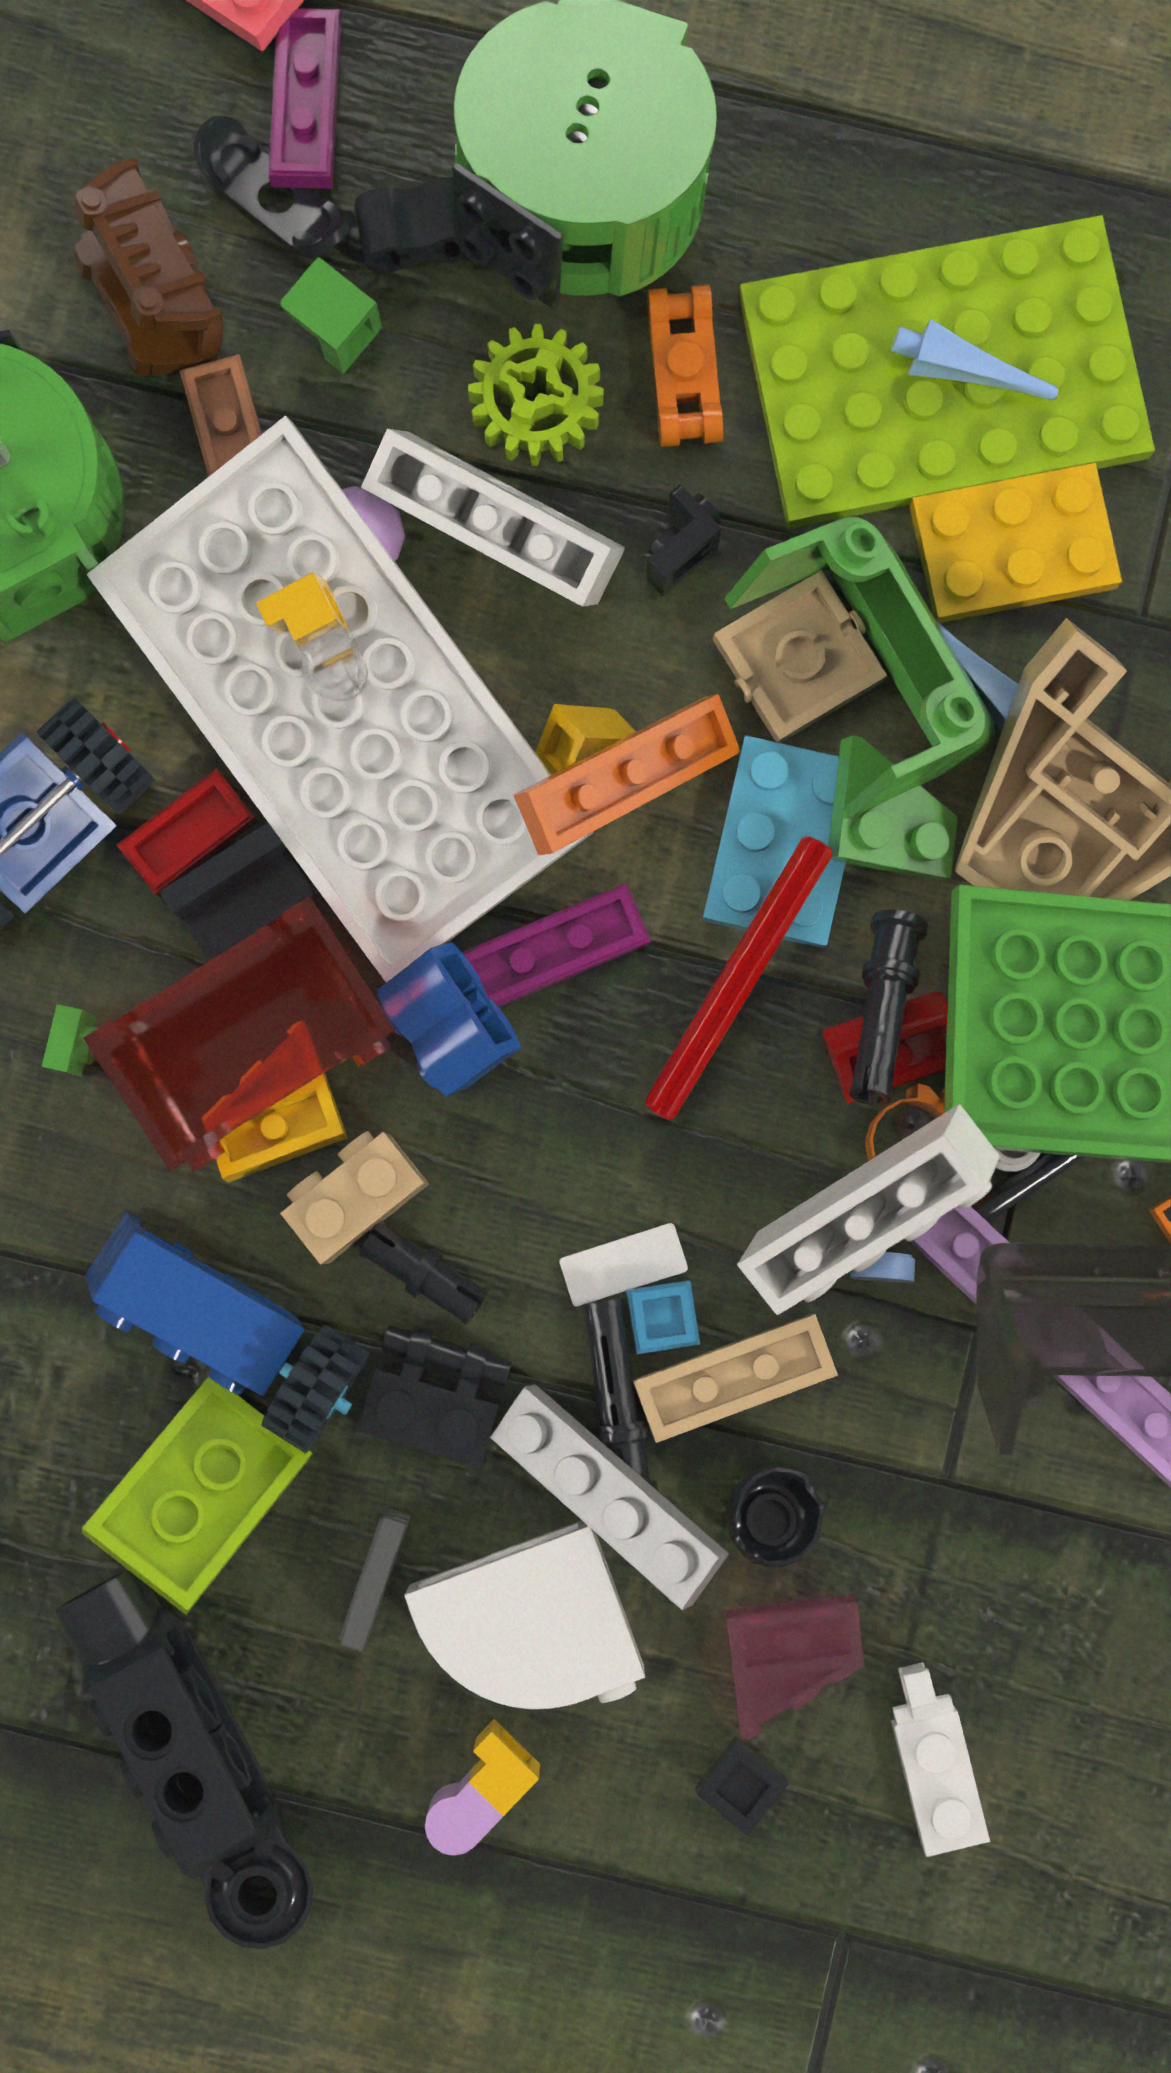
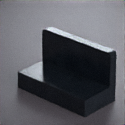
M269 823L261 826L159 891L171 911L183 920L206 958L211 961L221 958L315 896V892Z

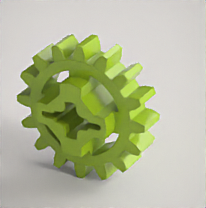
M541 324L534 325L531 338L523 339L515 327L509 329L510 345L504 348L499 343L491 340L487 344L491 362L475 360L473 364L474 377L480 381L468 385L469 401L477 404L471 410L475 427L488 425L484 434L485 442L489 447L497 445L502 440L505 441L506 459L510 461L515 459L520 450L529 452L531 466H538L541 452L548 450L557 462L563 461V444L569 442L572 446L581 450L585 446V435L581 427L597 430L599 425V413L593 409L603 406L604 388L595 385L600 381L599 364L590 363L584 365L587 360V346L583 342L575 345L572 349L566 347V330L560 329L553 339L549 340L544 338ZM563 369L573 379L578 396L573 394L572 387L562 383L561 372ZM538 389L547 392V395L539 393L534 401L526 399V396L533 397ZM495 394L500 396L501 403L511 407V418L509 421L498 410L495 403Z

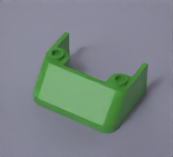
M845 517L764 549L724 599L729 608L732 609L808 578L820 570L825 571L829 569L852 610L856 611L862 619L867 636L932 748L888 768L844 807L850 818L972 761L991 745L995 735V726L990 712L895 550L868 521L857 517Z

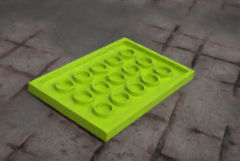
M1103 215L740 284L738 295L787 529L908 506L913 497L1096 462L1097 469L1147 460L1155 451ZM932 319L965 341L999 360L1055 385L1059 389L1058 396L1053 400H1047L988 385L908 375L913 359L891 351L895 334L899 326L922 334L929 320Z

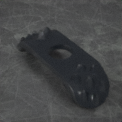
M224 115L212 116L197 131L194 141V159L208 182L223 197L294 253L310 259L320 255L327 257L330 248L337 243L344 244L346 242V236L357 222V217L351 210L336 208L333 203L323 199L311 188L283 187L290 191L294 197L292 207L284 213H270L260 206L258 202L259 195L263 190L271 187L268 176L269 155L259 148V145L252 140L239 121Z

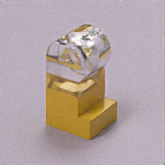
M312 572L256 602L267 627L280 633L289 629L303 657L301 672L304 682L312 692L323 698L338 702L352 700L362 693L368 680L369 671L367 664L325 579Z

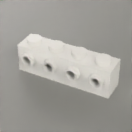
M958 1104L759 1230L737 1265L776 1315H779L803 1299L807 1303L811 1302L829 1290L836 1282V1279L854 1269L855 1272H860L870 1267L884 1255L889 1247L905 1238L906 1241H912L927 1232L940 1216L957 1206L959 1209H965L980 1200L992 1187L990 1179L1000 1155L963 1107Z

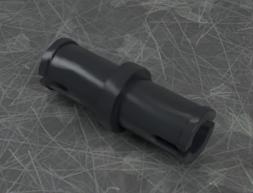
M379 1222L374 1228L375 1236L370 1233L360 1250L359 1256L363 1259H368L405 1283V1292L414 1298L422 1294L460 1319L463 1324L468 1325L474 1317L473 1312L479 1310L489 1290L477 1285L442 1262L443 1254L434 1248L427 1252L388 1227V1224L385 1222Z

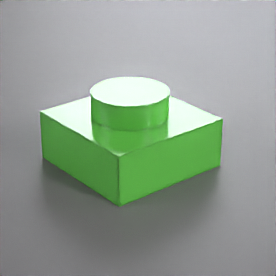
M57 1004L41 1067L82 1077L84 1065H91L99 1048L100 1029L94 1027L97 1015L82 1009Z

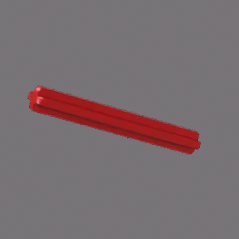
M805 836L800 840L647 1095L645 1105L655 1114L668 1120L676 1117L832 858L833 851L826 844L812 836Z

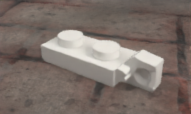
M923 1662L898 1668L907 1704L892 1707L895 1720H892L891 1723L923 1852L926 1857L990 1842L959 1714L952 1703L949 1693L935 1696L929 1670L925 1668Z

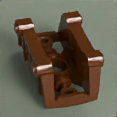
M132 158L115 163L85 184L75 196V214L83 229L87 230L80 236V241L76 243L74 248V264L83 279L92 280L128 344L127 359L137 375L154 376L179 373L180 370L216 361L223 337V317L220 309H215L207 296V291L203 286L207 282L203 273L198 269V264L189 242L183 233L179 230H174L156 190L150 192L143 183L136 160Z

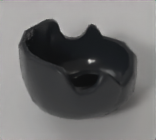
M769 1465L748 1472L731 1490L725 1507L726 1526L730 1538L741 1554L749 1561L766 1567L782 1568L803 1560L818 1542L823 1519L822 1513L825 1506L809 1482V1475L801 1470L779 1465Z

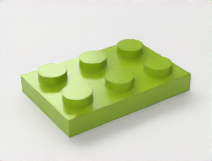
M208 1377L82 1527V1534L187 1615L308 1462L312 1452L308 1450L305 1454L261 1426L264 1418L262 1413L236 1393L227 1390Z

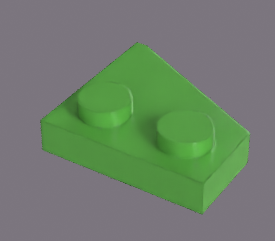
M852 735L841 739L828 846L833 851L830 860L934 881L951 879L958 816L924 788L918 786L850 818L844 807L894 764L862 737Z

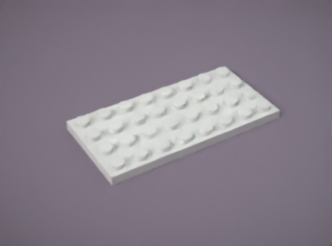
M286 416L86 574L386 983L428 949L446 944L594 833L591 832L554 853L538 855L513 794L551 775L293 422ZM314 572L327 581L348 626L347 629L342 628L307 647L294 641L289 629L280 633L267 627L256 602Z

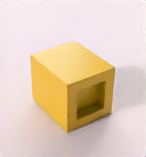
M554 704L535 753L552 775L636 731L617 711L611 708Z

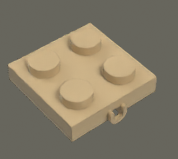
M822 570L717 631L713 636L715 645L736 677L734 684L743 691L745 702L751 701L777 743L786 741L883 683L887 677L886 672L862 636L866 632L862 619L854 610L849 613L847 612ZM850 620H853V621H854V623H855L857 629H855V628L853 627V625H852V623H851Z

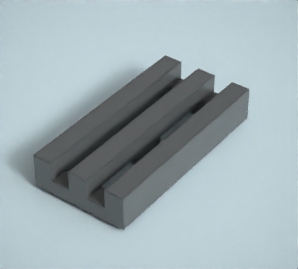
M389 1509L388 1512L385 1511L381 1516L339 1636L341 1645L362 1652L368 1642L411 1517L410 1515Z

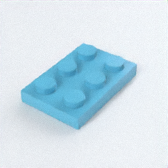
M745 735L702 921L746 931L800 840L805 836H812L828 846L839 756ZM829 861L783 937V940L825 949L828 943L845 863Z

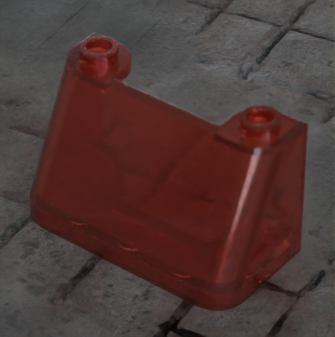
M308 896L281 913L282 916L274 920L275 923L266 924L259 928L254 934L152 998L133 1007V1012L129 1011L116 1020H110L83 1037L170 1172L185 1162L191 1172L200 1169L225 1152L219 1141L237 1127L337 1064L343 1063L352 1057L356 1065L361 1067L391 1047L385 1036L395 1031V1027L314 897Z

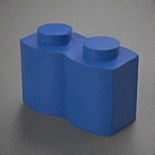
M452 942L428 949L377 990L383 1006L382 1012L386 1023L394 1032L404 1036L412 1043L420 1075L430 1086L438 1089L446 1097L467 1089L521 1049L518 1037L508 1019L486 995L484 986L475 969Z

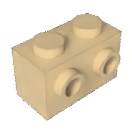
M366 1131L338 1153V1156L344 1162L341 1166L324 1179L318 1171L312 1173L287 1194L293 1203L280 1214L320 1265L331 1263L374 1229L379 1222L384 1221L429 1185L390 1134L382 1132L374 1139L370 1132Z

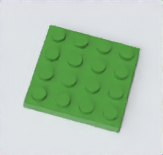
M958 885L951 890L944 1113L960 1104L995 1150L1171 1163V904Z

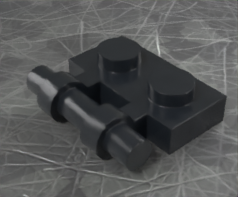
M389 1325L384 1337L382 1350L405 1356L401 1374L380 1367L375 1369L357 1431L481 1468L500 1403L477 1397L478 1386L481 1379L505 1386L512 1361L489 1355V1348L482 1345L470 1343L469 1348L435 1339L433 1338L434 1331L415 1326L413 1332ZM428 1363L461 1373L457 1390L421 1380L425 1364Z

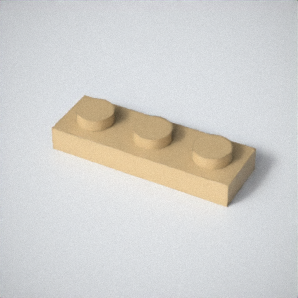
M811 1313L633 1379L653 1437L657 1443L838 1376L816 1314Z

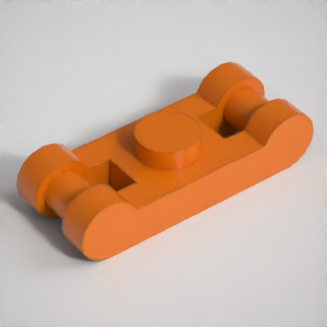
M694 285L690 287V292L667 294V288L648 289V315L660 446H680V439L703 438L704 444L723 442V416L719 396L710 285ZM692 318L693 333L670 335L669 320ZM699 402L700 412L678 414L677 403Z

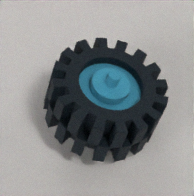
M324 1325L313 1337L310 1345L306 1347L297 1364L291 1366L285 1363L279 1374L287 1379L277 1392L276 1398L270 1404L261 1426L306 1454L317 1438H319L336 1410L346 1415L351 1408L352 1403L344 1398L356 1380L358 1373L363 1368L369 1356V1351L329 1326Z

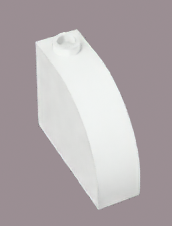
M582 1520L412 1583L404 1595L417 1631L437 1663L465 1688L496 1703L517 1708L550 1709L575 1704L598 1696L600 1703H607L631 1694L637 1689L635 1681L645 1678L644 1664L597 1534Z

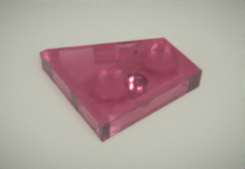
M854 1594L725 1610L741 1740L754 1738L761 1733L760 1725L790 1706L797 1710L817 1697L818 1692L823 1686L833 1682L838 1683L864 1666L858 1607Z

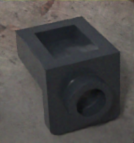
M681 484L670 492L669 512L683 529L680 531L676 526L669 528L654 541L648 550L651 556L647 559V580L662 596L666 595L719 549L721 534L719 514L703 495L697 493L692 497Z

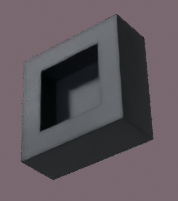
M735 1736L697 1784L695 1790L696 1795L745 1835L749 1836L789 1783L786 1776Z

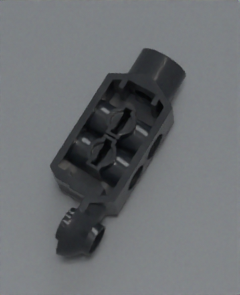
M125 1569L54 1610L88 1676L89 1690L93 1696L89 1702L93 1719L105 1736L113 1735L124 1756L120 1763L123 1777L131 1792L136 1797L144 1796L155 1817V1820L152 1821L153 1835L162 1853L168 1859L175 1856L183 1874L193 1879L200 1876L205 1886L204 1901L209 1919L221 1935L245 1948L266 1949L285 1943L302 1928L311 1911L314 1887L308 1866L296 1850L291 1847L281 1827L276 1796L187 1623L163 1608L159 1604L152 1588L130 1570ZM157 1711L164 1714L170 1723L162 1720ZM189 1773L196 1776L200 1780V1782L193 1779ZM255 1875L266 1877L274 1884L277 1896L268 1900L256 1898L249 1892L246 1879Z

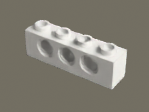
M386 430L361 486L366 491L582 607L599 603L626 548L407 431Z

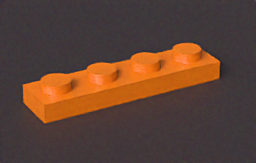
M719 694L703 697L513 794L538 855L551 854L739 754L741 751Z

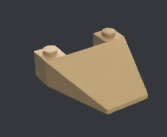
M1067 618L1023 670L956 862L955 872L973 886L1130 901L1171 876V781L1168 783L1087 719L1127 670L1114 655Z

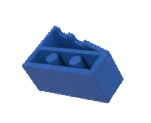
M126 1210L86 1274L91 1299L99 1304L95 1313L109 1324L123 1331L129 1332L133 1324L151 1333L156 1336L152 1345L163 1354L180 1363L185 1364L188 1358L192 1356L211 1367L208 1376L233 1393L241 1395L245 1387L264 1396L305 1330L296 1315L230 1274L226 1273L224 1275L192 1257L194 1252L182 1244L175 1242L172 1245L140 1227L143 1220Z

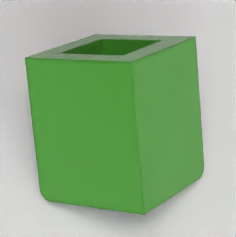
M317 257L281 300L284 313L319 340L324 359L343 374L382 329L377 303L320 257Z

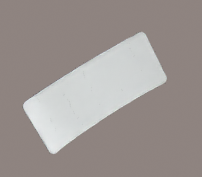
M672 1223L560 1259L565 1282L572 1303L576 1307L624 1292L628 1289L684 1273L688 1270L675 1226Z

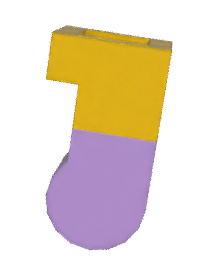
M495 1719L476 1737L473 1752L481 1759L459 1783L445 1785L435 1793L430 1802L425 1822L426 1835L432 1846L443 1854L460 1855L475 1847L539 1780L540 1763Z

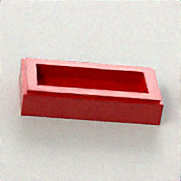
M216 768L118 843L117 846L153 893L160 897L159 891L202 865L258 820Z

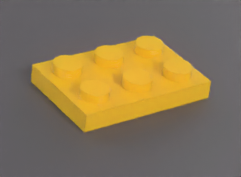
M1096 462L913 497L909 505L932 615L938 623L1114 590L1122 583Z

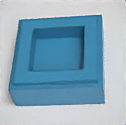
M690 1280L626 1290L636 1354L700 1344Z

